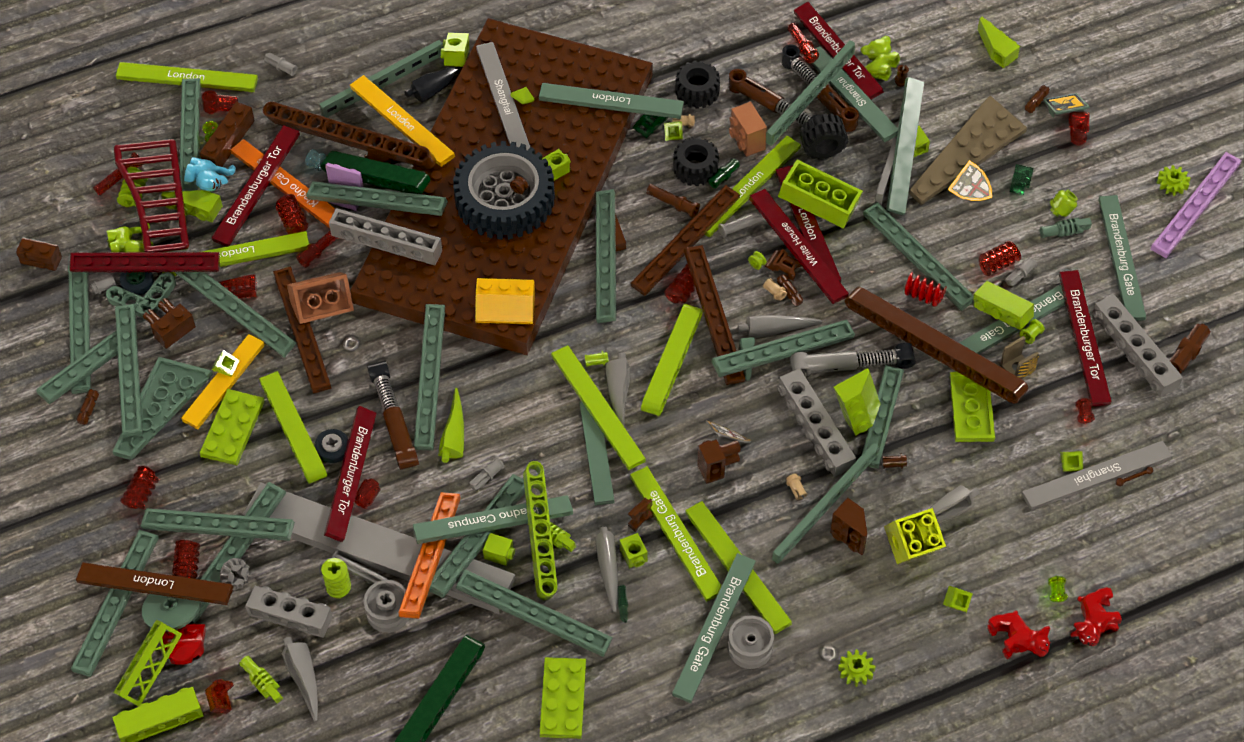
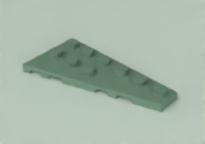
M158 357L141 392L143 435L123 438L121 433L112 451L114 456L133 460L213 375L212 371Z

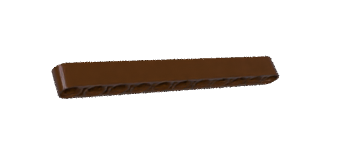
M268 102L263 107L264 115L274 124L284 125L307 134L423 169H430L436 163L435 156L424 146L276 102Z
M856 287L844 300L846 306L853 312L903 341L912 344L915 348L1010 403H1017L1029 389L1027 383L1021 378L862 287Z

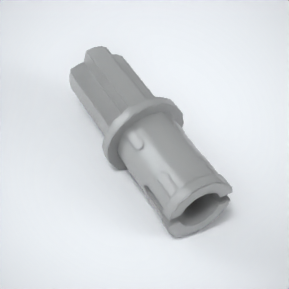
M272 53L265 54L264 61L276 67L278 71L282 70L291 76L296 74L298 69L296 65Z
M1029 257L1023 264L1016 266L1015 270L1005 278L1006 284L1012 287L1021 279H1025L1027 274L1036 268L1037 262Z
M496 458L486 468H482L481 472L470 481L471 488L477 491L488 481H492L493 476L505 467L503 462Z

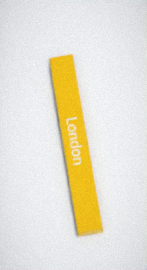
M363 75L350 84V88L409 140L414 144L428 148L435 156L436 163L442 167L455 157L452 150Z

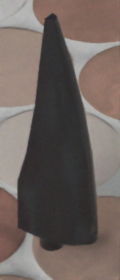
M452 66L425 74L412 81L410 89L404 91L407 98L414 95L418 101L424 102L453 82L459 76L463 67Z

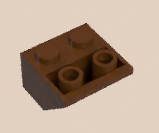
M847 498L833 513L830 533L836 540L844 542L851 551L857 552L860 555H863L865 552L867 540L864 509Z

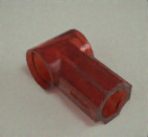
M207 90L202 94L203 110L209 114L216 113L217 111H230L235 102H238V96L217 95L212 90Z

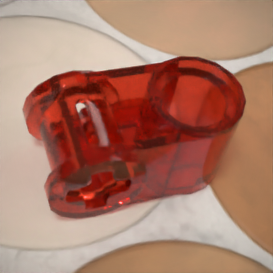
M1070 112V139L1076 145H1083L1087 140V133L1090 128L1089 112Z

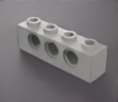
M255 585L245 606L249 616L324 638L333 618L331 608L326 604L312 603L306 598L292 597L286 592L279 593L266 586L259 587ZM271 602L275 603L272 606H267ZM289 608H294V609H293L292 611H290V612H287V611H286V610L289 609ZM307 614H313L311 617H305Z

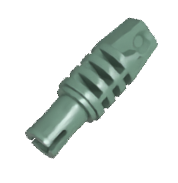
M1078 217L1057 221L1054 225L1041 226L1039 231L1041 238L1056 235L1064 237L1083 233L1084 230L1091 228L1092 223L1090 218L1079 219Z

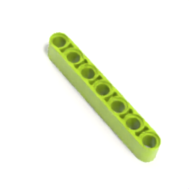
M688 304L683 305L642 401L641 411L657 416L661 415L703 314L701 308Z
M278 371L259 378L308 484L327 477L324 465Z
M532 461L523 472L535 587L536 594L540 599L549 600L557 591V578L543 465L538 461ZM530 469L536 470L537 473H538V475H537V476L531 475V474L529 473V470H530ZM531 489H538L540 491V495L533 494ZM533 508H540L542 514H536ZM541 527L545 533L539 534L535 528ZM538 547H545L547 553H540ZM540 566H546L549 569V573H543L540 570ZM542 586H549L551 593L544 592Z

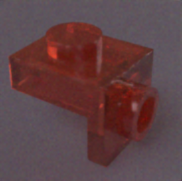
M218 679L205 690L210 712L228 714L232 710L227 692L234 686L232 681Z

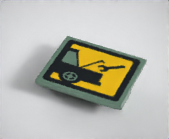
M1077 93L1043 99L1048 106L1049 114L1053 118L1054 114L1059 115L1075 111L1084 112V110L1090 108Z

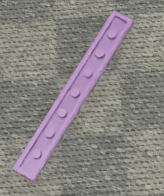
M1225 152L1152 244L1150 250L1167 258L1240 166L1242 160Z

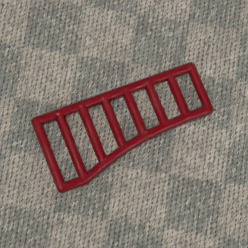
M168 139L115 145V164L131 191L137 208L144 252H169L188 249L189 240L176 141ZM162 147H169L170 154L122 159V152ZM171 161L172 165L170 169L128 173L125 167ZM165 176H173L174 183L142 187H136L133 180ZM175 190L176 198L142 201L139 194ZM177 205V213L146 216L145 213L146 208ZM179 221V228L149 231L148 223ZM180 235L181 243L151 246L150 238Z

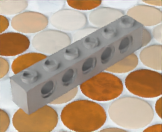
M338 208L335 209L329 221L331 236L428 264L436 265L442 253L441 238Z
M1113 294L1095 303L1092 313L1094 319L1103 326L1106 334L1111 336L1117 347L1126 354L1128 361L1135 365L1139 374L1148 381L1151 389L1162 397L1179 388L1183 379L1181 374L1119 299Z
M799 368L780 376L779 385L777 386L781 396L786 398L790 411H794L798 424L805 429L807 439L809 441L812 440L818 456L823 458L827 471H831L834 477L848 471L856 462V457L801 369Z

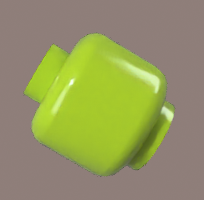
M1060 190L1050 200L1052 207L1050 210L1057 217L1059 215L1067 217L1077 207L1078 199L1070 190Z

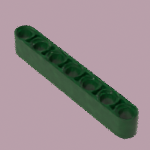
M333 150L328 153L320 165L325 172L327 163L355 169L361 172L363 183L405 193L422 195L431 181L430 177L422 171Z
M469 635L463 637L395 742H425L483 654L485 649L484 643Z

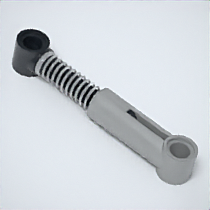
M900 343L894 347V350H884V352L881 350V352L874 351L873 353L868 351L867 353L858 352L856 354L855 351L812 355H808L806 352H796L790 356L792 371L800 368L805 377L812 373L857 370L859 365L860 367L862 365L865 367V365L869 366V364L870 366L872 364L875 366L876 364L882 365L884 363L885 365L887 363L889 365L891 363L896 364L898 368L908 369L916 364L913 346L910 343Z

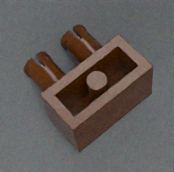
M164 298L165 304L162 301L158 303V307L166 313L163 317L160 318L152 309H149L150 315L145 312L143 318L151 324L154 338L167 349L196 326L192 314L183 305L179 304L175 307L167 298Z
M717 439L704 441L698 445L697 465L706 484L723 479L725 477V466L740 462L738 452H741V448L737 440L720 445Z

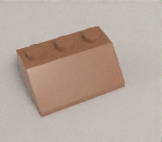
M338 272L287 285L290 302L299 324L354 311L347 274Z

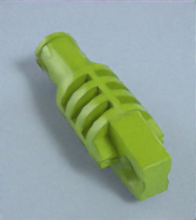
M550 522L553 545L559 549L563 547L572 552L576 545L570 539L571 535ZM535 528L537 531L540 532V534L545 533L543 528Z
M246 656L240 661L239 665L249 674L250 682L266 699L271 696L277 704L284 699L277 691L280 687L279 684L264 668L258 667L250 656Z

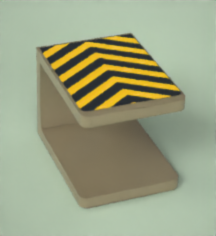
M1024 336L1004 347L1000 363L1003 369L1021 379L1035 372L1039 358L1038 352L1026 359L1022 355L1026 339ZM1018 363L1016 371L1013 370L1012 365Z

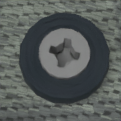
M328 429L317 436L315 449L322 461L338 463L344 459L349 439L340 430Z

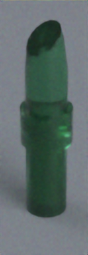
M620 585L618 586L620 619L627 623L628 600L626 586Z

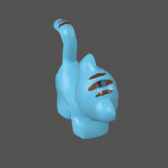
M192 157L190 164L187 165L184 181H196V185L201 190L215 191L222 184L229 182L223 175H233L236 172V168L234 165H231L229 169L216 166L210 160Z

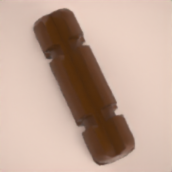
M1042 85L1039 91L1025 105V111L1033 113L1044 97L1049 94V87Z
M785 274L778 276L777 283L786 289L789 299H792L791 302L794 306L801 305L803 298L800 294H797L798 291L791 281H788V277Z
M88 390L87 398H85L80 409L81 413L76 418L79 424L86 425L88 423V417L91 415L96 404L94 401H97L99 396L96 390Z

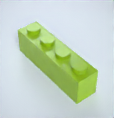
M190 687L182 688L177 693L169 696H161L158 700L151 703L140 704L135 709L122 711L112 718L121 742H138L201 718L203 713L194 688Z

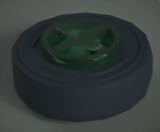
M122 272L120 275L121 287L136 295L147 293L154 283L152 272Z

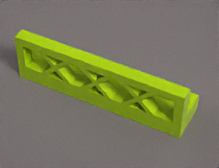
M156 620L113 693L137 706L142 704L182 633ZM166 630L175 634L171 643L163 644L162 636ZM161 649V660L153 663L152 653L155 650ZM150 667L152 673L150 679L142 681V670ZM140 686L141 694L137 700L128 696L133 687Z

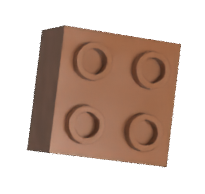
M748 102L732 108L731 117L729 118L731 123L729 133L737 141L739 150L743 151L746 157L766 150L767 126L753 104Z

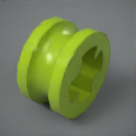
M755 251L753 255L748 257L750 265L756 270H760L767 263L766 258L758 251Z

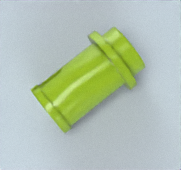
M601 351V353L585 355L586 367L600 364L605 366L609 362L607 352Z

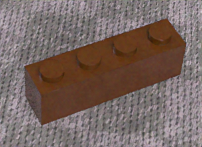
M235 102L201 150V159L210 160L216 166L223 167L231 155V149L242 140L255 121L252 107Z

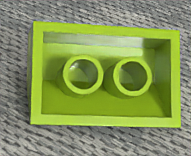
M867 368L833 387L845 421L855 436L873 426L880 407V401L871 373Z

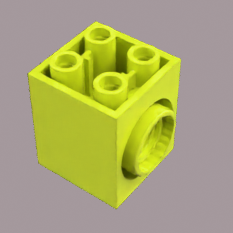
M933 508L897 519L884 526L897 564L946 547Z

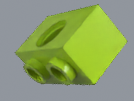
M448 33L447 39L443 40V48H441V59H444V66H464L470 49L469 33Z

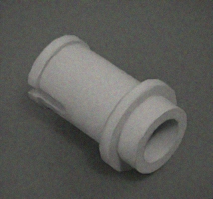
M112 275L100 281H93L90 285L94 294L100 295L102 291L116 286Z

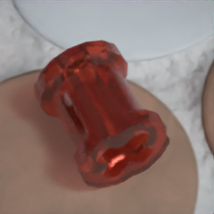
M1082 398L1075 402L1079 413L1077 416L1078 422L1083 424L1093 422L1095 420V415L1092 413L1093 401L1088 398Z

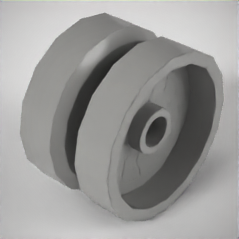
M382 580L371 585L366 591L363 601L368 622L374 629L387 633L398 631L410 619L399 617L398 613L406 592L402 584L393 580Z
M753 615L744 616L736 620L731 626L728 636V652L733 662L747 669H755L765 665L771 658L773 651L774 633L772 627L761 617Z

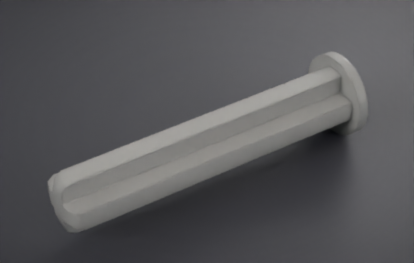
M756 211L724 225L721 223L718 225L721 236L725 238L727 234L765 219L759 211Z
M336 551L331 557L343 560L347 565L349 573L371 584L387 580V578L341 556L339 551Z

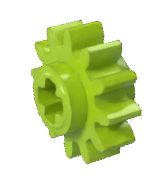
M1174 165L1171 166V169L1165 166L1164 170L1159 171L1157 184H1161L1159 189H1166L1165 194L1172 192L1173 196H1175L1179 192L1182 195L1184 190H1188L1191 178L1187 177L1188 171L1181 172L1182 167L1175 169Z
M858 649L855 650L854 655L847 651L846 657L841 656V664L838 666V670L841 671L840 678L847 677V684L854 681L855 687H858L860 681L863 685H866L867 679L872 680L874 675L872 672H875L876 666L872 665L873 658L866 659V651L862 655H859Z

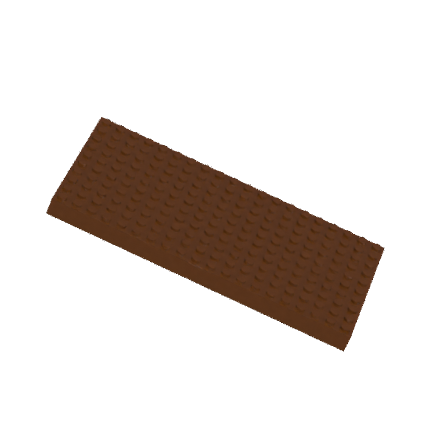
M488 18L431 130V133L454 152L455 157L442 167L437 163L430 169H423L414 165L412 167L414 170L426 173L431 179L422 195L446 197L448 202L442 216L391 210L385 221L441 238L442 253L436 265H432L372 247L350 290L352 303L423 325L426 304L445 305L444 331L528 356L596 204V192L602 190L636 114L539 101L542 83L644 96L653 76V63ZM490 42L494 43L511 93L527 87L534 97V102L521 104L514 99L530 147L535 149V154L540 152L542 158L560 149L563 154L568 155L571 161L570 172L554 181V207L550 216L547 215L546 222L540 221L541 227L538 229L532 226L533 232L527 234L525 230L522 237L518 238L517 233L513 234V239H508V235H503V240L497 239V234H493L492 238L487 237V232L480 235L477 228L472 231L469 224L465 225L463 223V218L459 217L456 209L453 187L456 168L459 169L461 161L465 162L467 154L472 156L474 149L480 152L481 146L485 144L487 148H491L490 143L496 142V146H501V141H506V146H510L476 50L477 45ZM477 278L534 280L533 324L476 323Z

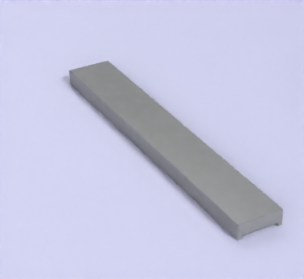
M260 483L243 516L246 515L267 484ZM286 492L279 505L269 517L293 519L295 524L291 538L333 554L339 551L341 556L407 581L411 578L422 544H417L414 537L353 515L350 517L343 542L324 536L331 508ZM443 548L436 572L452 551ZM475 559L466 568V570L509 590L516 581L515 574ZM461 576L446 594L497 614L501 612V609L457 590L456 585Z

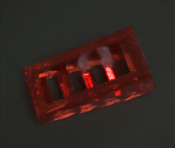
M255 274L219 282L222 286L228 287V290L238 298L257 297V279Z

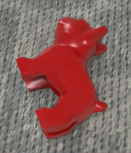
M1101 588L1084 597L1079 596L1077 598L1081 602L1084 622L1074 623V627L1077 630L1070 634L1071 637H1078L1082 644L1096 646L1100 640L1101 633L1109 629L1118 631V624L1122 620L1119 611L1106 612L1102 605L1110 606L1109 599L1113 598L1111 588Z
M1018 611L1003 615L997 614L989 619L987 629L992 636H995L999 631L1008 632L1009 638L1004 641L1005 648L1002 649L1006 659H1010L1013 653L1031 651L1039 657H1044L1048 654L1050 647L1048 639L1049 626L1039 631L1031 630L1020 615H1018Z

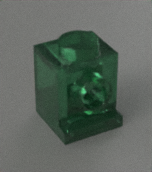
M1016 164L1009 192L1024 195L1025 188L1030 187L1034 168Z

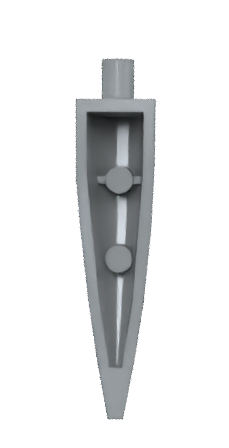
M784 315L748 316L745 324L738 325V332H747L748 337L754 338L769 337L822 324V320Z
M619 353L618 359L606 363V380L613 411L625 428V405L630 385V366L626 354Z
M959 485L934 503L929 509L933 508L937 522L941 523L959 516L975 506L973 498L979 495L980 492L976 487L969 490Z
M607 527L599 528L600 533L595 537L597 559L612 611L617 612L618 566L615 539L613 533L608 531Z
M286 637L283 639L285 648L282 652L286 668L298 686L315 722L318 717L317 686L308 645L301 642L293 643L291 637Z

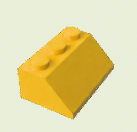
M477 278L476 323L533 324L534 280Z

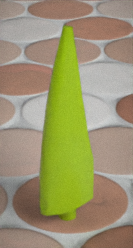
M458 388L454 390L450 415L439 444L438 456L442 457L441 461L444 463L449 462V458L457 459L463 457L464 420Z

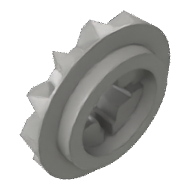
M229 559L221 568V583L232 584L234 591L243 589L244 584L248 583V576L251 575L248 570L249 566L242 559ZM231 571H238L237 573L240 578H234L235 576Z

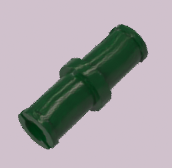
M732 158L708 180L709 185L716 189L724 180H728L731 177V174L740 167V163Z

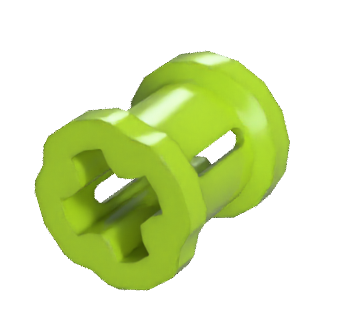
M1032 319L1029 326L1020 331V337L1024 336L1026 338L1025 342L1032 344L1038 334L1044 332V325L1037 319Z

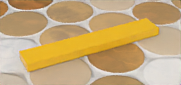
M248 334L232 354V356L240 360L233 375L228 376L217 373L182 416V422L198 430L224 398L227 389L232 388L265 346L264 341Z

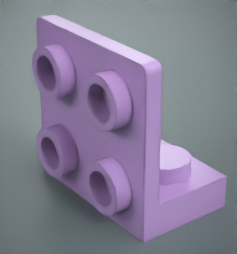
M326 164L329 183L363 187L361 172L355 169L344 168L337 164ZM328 202L355 211L358 208V205Z

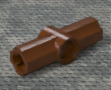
M1203 323L1196 324L1189 335L1182 339L1175 354L1170 359V362L1180 374L1184 372L1191 360H1195L1202 345L1211 333L1208 326Z

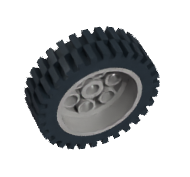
M501 141V146H496V142L490 143L491 148H487L485 144L481 146L480 152L474 149L472 156L467 154L465 162L461 161L459 169L456 168L453 179L456 209L459 217L463 218L465 225L469 224L472 231L477 228L480 235L487 232V237L492 238L493 234H497V239L503 240V235H508V239H513V234L516 233L518 238L522 237L525 230L527 234L533 232L532 226L538 229L541 227L540 221L546 222L547 215L550 216L554 207V176L551 166H548L546 158L542 160L540 152L535 154V149L532 147L527 151L526 145L522 143L520 147L516 146V142H511L510 146H506V141ZM516 176L524 178L529 185L528 189L524 190V193L521 195L514 192L510 187L511 181Z

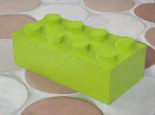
M797 159L783 181L778 197L844 229L857 207L863 191Z

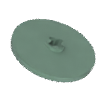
M149 594L142 606V617L149 628H152L155 621L158 620L178 630L189 624L196 617L202 602Z

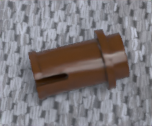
M899 65L897 68V75L894 81L899 87L905 86V79L909 71L906 65L904 70H902L903 65Z
M902 453L897 456H882L883 469L901 467L903 469V467H907V457L902 455Z

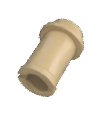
M691 114L689 116L682 115L681 119L673 118L672 122L682 121V126L691 128V126L695 125V116H691Z
M771 278L767 279L763 284V288L769 291L775 300L781 301L786 297V289L780 287Z
M792 474L786 478V484L790 486L796 500L803 499L802 495L804 497L807 496V492H805L800 481V476Z

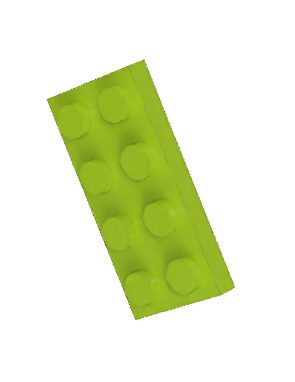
M950 372L955 442H994L995 430L991 391L958 372Z
M227 389L201 448L200 456L237 466L264 405V398Z
M545 657L540 737L582 739L586 659Z

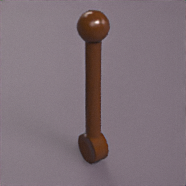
M1149 466L1146 470L1124 479L1118 478L1116 485L1121 487L1127 481L1145 474H1152L1153 468Z

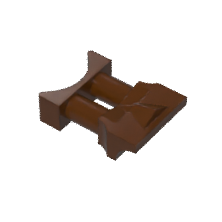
M784 249L780 251L775 250L765 267L772 271L781 270L788 274V279L794 281V270L802 267L798 260L787 256L788 253Z
M644 498L628 513L632 518L628 522V526L634 532L638 530L644 521L653 517V513L650 511L653 505L652 499Z

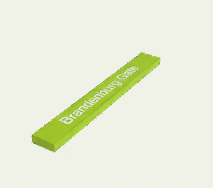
M648 466L631 473L630 478L642 498L652 499L653 505L650 511L653 513V516L705 601L708 602L716 598L722 587Z

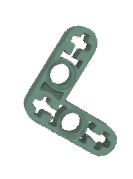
M169 272L162 273L144 297L118 286L110 287L106 291V297L108 302L114 306L126 305L128 300H135L136 316L143 318L145 312L150 315L147 310L148 308L157 313L160 309L158 303L160 301L164 303L163 299L168 298L175 288V277ZM155 293L162 294L158 299L152 298V295Z

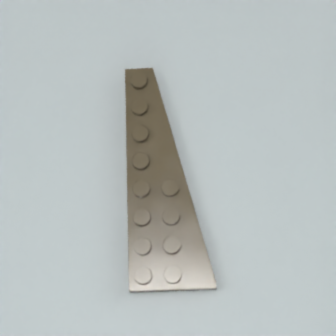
M989 96L911 187L909 195L920 205H923L950 186L969 160L977 166L1023 135L1027 131V127L993 97Z

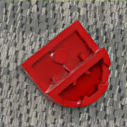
M188 624L178 629L177 631L182 633L168 659H170L172 664L176 665L192 663L193 658L198 655L201 657L204 653L205 624ZM165 632L162 636L163 644L171 643L175 634Z

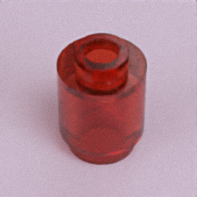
M371 478L369 480L364 479L357 490L354 503L364 509L371 506L381 490L379 483Z

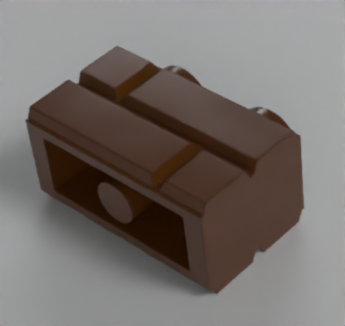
M22 238L16 251L20 264L43 269L47 268L52 271H56L62 259L58 245Z

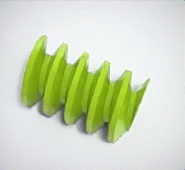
M129 167L127 169L128 173L142 172L136 167ZM148 178L133 180L136 187L146 186ZM123 180L117 202L124 207L136 206L131 191L125 180Z
M339 558L326 560L321 568L326 591L333 598H342L351 590L347 565Z

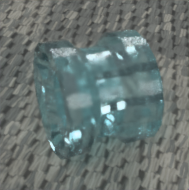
M311 149L306 156L305 164L308 167L313 166L316 170L321 171L320 165L327 155L324 153L319 154L317 150Z

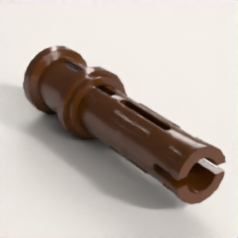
M650 184L647 188V195L672 205L678 212L683 211L689 214L691 218H694L699 212L700 203L698 202L693 203L687 200L685 196H676L653 184Z

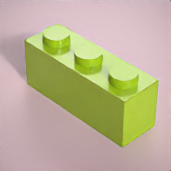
M986 281L974 293L975 308L1007 323L1011 327L1022 330L1034 317V303L989 281Z

